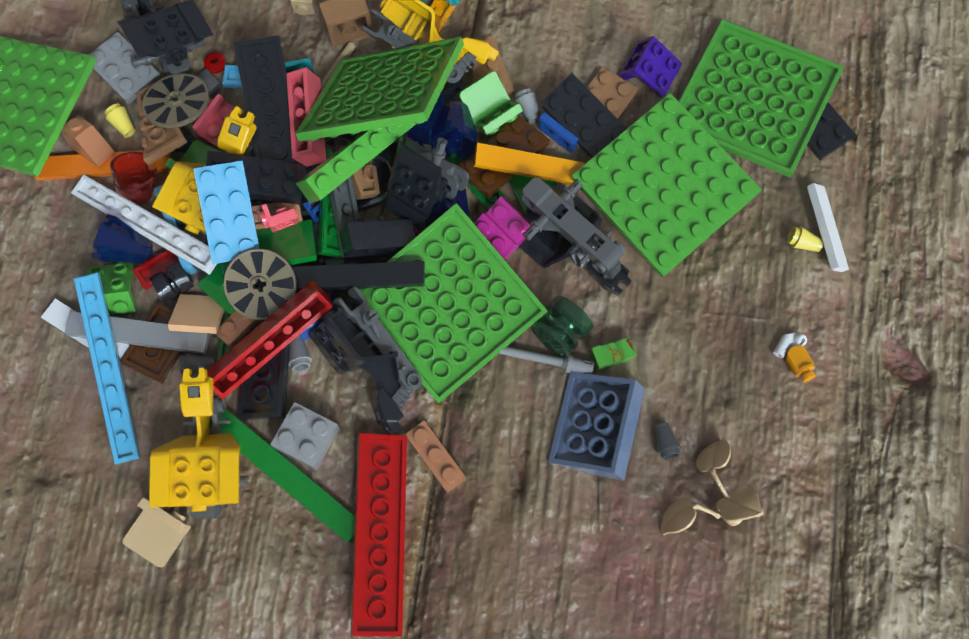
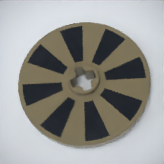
M190 74L167 76L153 84L146 92L142 101L143 113L149 122L158 127L177 128L187 125L202 115L207 108L210 98L209 90L206 84L197 76Z
M251 249L241 253L233 259L225 272L224 291L229 303L237 312L251 319L266 320L296 294L297 281L292 266L283 256L268 249ZM258 278H260L261 282H266L263 290L254 285Z

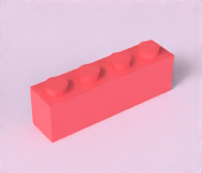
M306 67L286 74L292 158L308 167L323 163L326 160L325 137L315 141L306 140L299 142L295 135L321 93L320 78Z

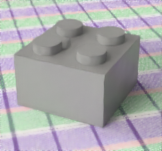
M294 402L270 445L275 450L317 471L340 428L337 423Z

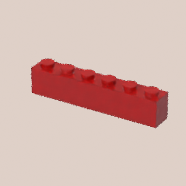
M314 280L308 283L207 369L208 377L213 378V392L222 400L330 310L333 306L329 295Z

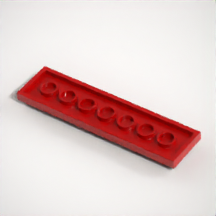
M358 434L350 636L402 637L407 436Z

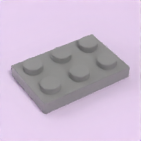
M118 32L89 54L97 60L93 70L128 105L137 98L136 93L162 78L152 65L147 66L144 64L133 68L130 59L136 58L137 55L131 44Z

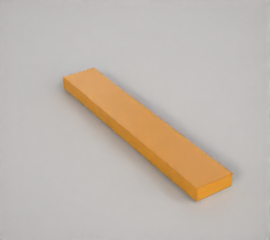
M477 143L475 145L473 167L572 184L571 176L586 163Z

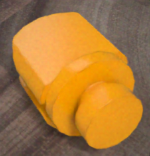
M797 345L790 348L785 361L793 375L801 377L803 382H808L815 378L816 374L812 371L815 368L814 362L805 347Z

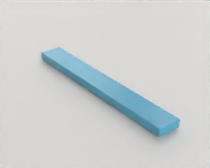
M93 273L74 278L114 463L120 464L140 459V451L100 274Z

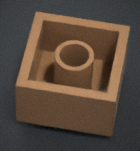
M326 0L319 3L324 27L333 49L346 45L348 42L352 43L371 37L360 29L361 25L372 31L370 13L365 0Z

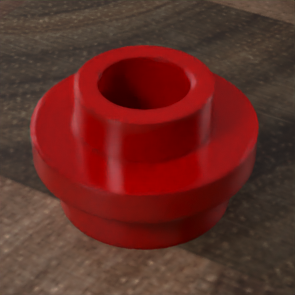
M212 52L205 57L204 66L209 72L219 74L225 69L226 59L221 53Z

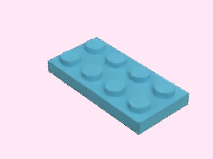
M243 161L193 168L212 264L233 261V259L245 251L259 249Z

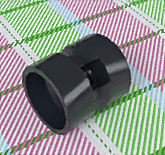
M178 261L166 267L165 273L160 271L149 278L165 303L176 298L177 292L184 293L194 287L191 279Z

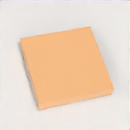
M180 294L168 323L169 331L217 334L225 310L209 296Z

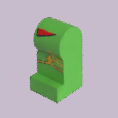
M631 338L593 347L589 353L591 360L594 361L596 373L637 357Z

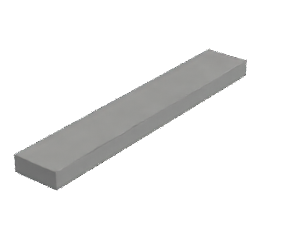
M70 311L65 329L67 336L87 338L80 312ZM110 317L116 343L206 355L211 333L169 331L168 324Z

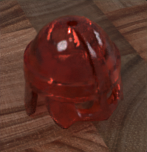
M127 152L120 154L110 163L115 190L131 202L147 203L152 198L153 188H156L157 168L152 172L149 171L148 165L143 160L144 153Z

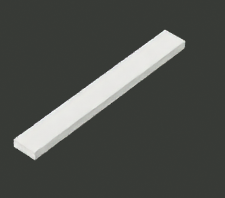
M83 174L71 193L209 275L217 265L212 264L208 245Z

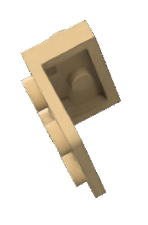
M143 497L137 505L143 511L123 538V544L155 566L164 567L191 526L184 522L186 517L175 510L170 513L164 507L150 508L149 499Z

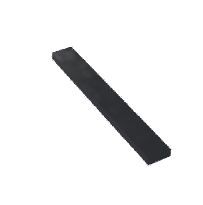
M424 261L292 267L297 281L296 292H299L312 280L323 290H347L353 286H356L358 289L425 286ZM258 278L254 285L263 290L266 282H261L260 278Z

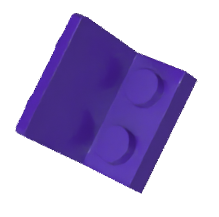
M652 36L637 42L619 76L624 80L639 77L659 97H664L682 63L658 39Z

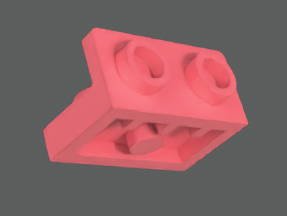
M217 94L215 98L209 101L206 110L194 121L192 127L197 137L218 150L220 149L218 148V137L224 120L235 108L225 102L222 95ZM242 112L240 118H244V117H245V115H244L243 112Z
M266 203L262 204L263 211L259 212L265 228L270 227L272 233L299 223L294 208L291 210L288 207L275 211L276 215L271 216Z

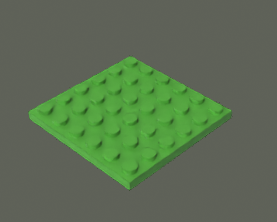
M722 19L679 103L725 151L791 178L841 76L844 66Z
M0 36L1 168L36 177L39 176L97 62L93 56Z
M462 37L342 59L296 131L297 139L299 142L306 140L315 141L324 137L335 138L342 134L350 133L353 135L361 131H377L391 126L397 128L404 124H421L427 121L464 46Z
M671 93L583 165L570 178L573 182L575 179H578L583 184L580 188L581 191L661 278L666 276L762 191Z
M457 203L386 262L424 261L425 286L359 289L368 301L370 309L377 310L376 314L379 313L378 320L419 373L423 386L438 404L548 312Z

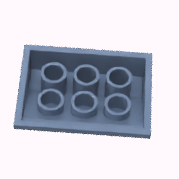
M570 372L548 462L601 477L625 480L645 388L635 379Z

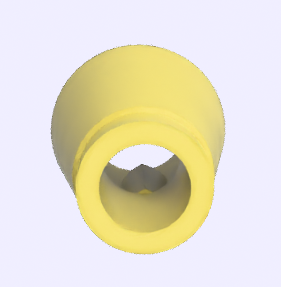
M117 103L105 110L106 120L125 138L132 136L136 132L125 107Z
M794 226L787 237V243L791 244L792 248L820 252L823 247L822 239L802 226Z

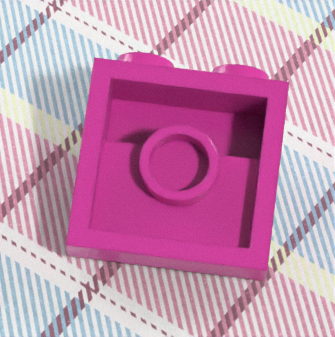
M503 196L495 202L487 213H483L474 223L505 261L526 239L522 234L531 226L530 222Z

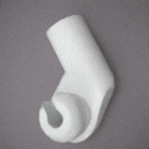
M799 332L784 334L775 347L773 354L779 358H784L789 348L797 345L804 346L807 343V337Z

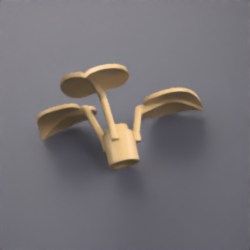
M725 439L708 445L701 451L696 460L698 470L703 473L710 471L724 498H721L716 503V511L697 503L692 504L691 499L688 497L678 499L667 508L661 522V533L663 536L679 533L689 528L696 518L697 513L695 509L711 514L716 519L721 517L729 526H736L742 520L764 514L758 493L753 487H740L729 496L719 480L716 469L725 467L731 457V447Z

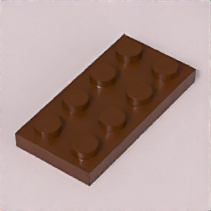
M517 115L518 117L514 121L507 123L484 143L540 154L550 145V139ZM474 152L458 167L468 172V183L489 199L516 174L473 167Z

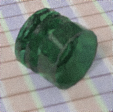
M557 295L546 307L548 315L544 314L530 328L545 347L563 358H568L572 353L571 349H576L578 346L576 339L583 340L593 329L594 325L579 306L566 297Z

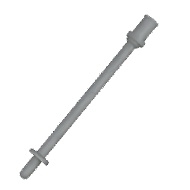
M509 346L499 353L501 355L559 366L565 370V373L572 371L592 374L594 361L574 358V355L571 354L562 358Z

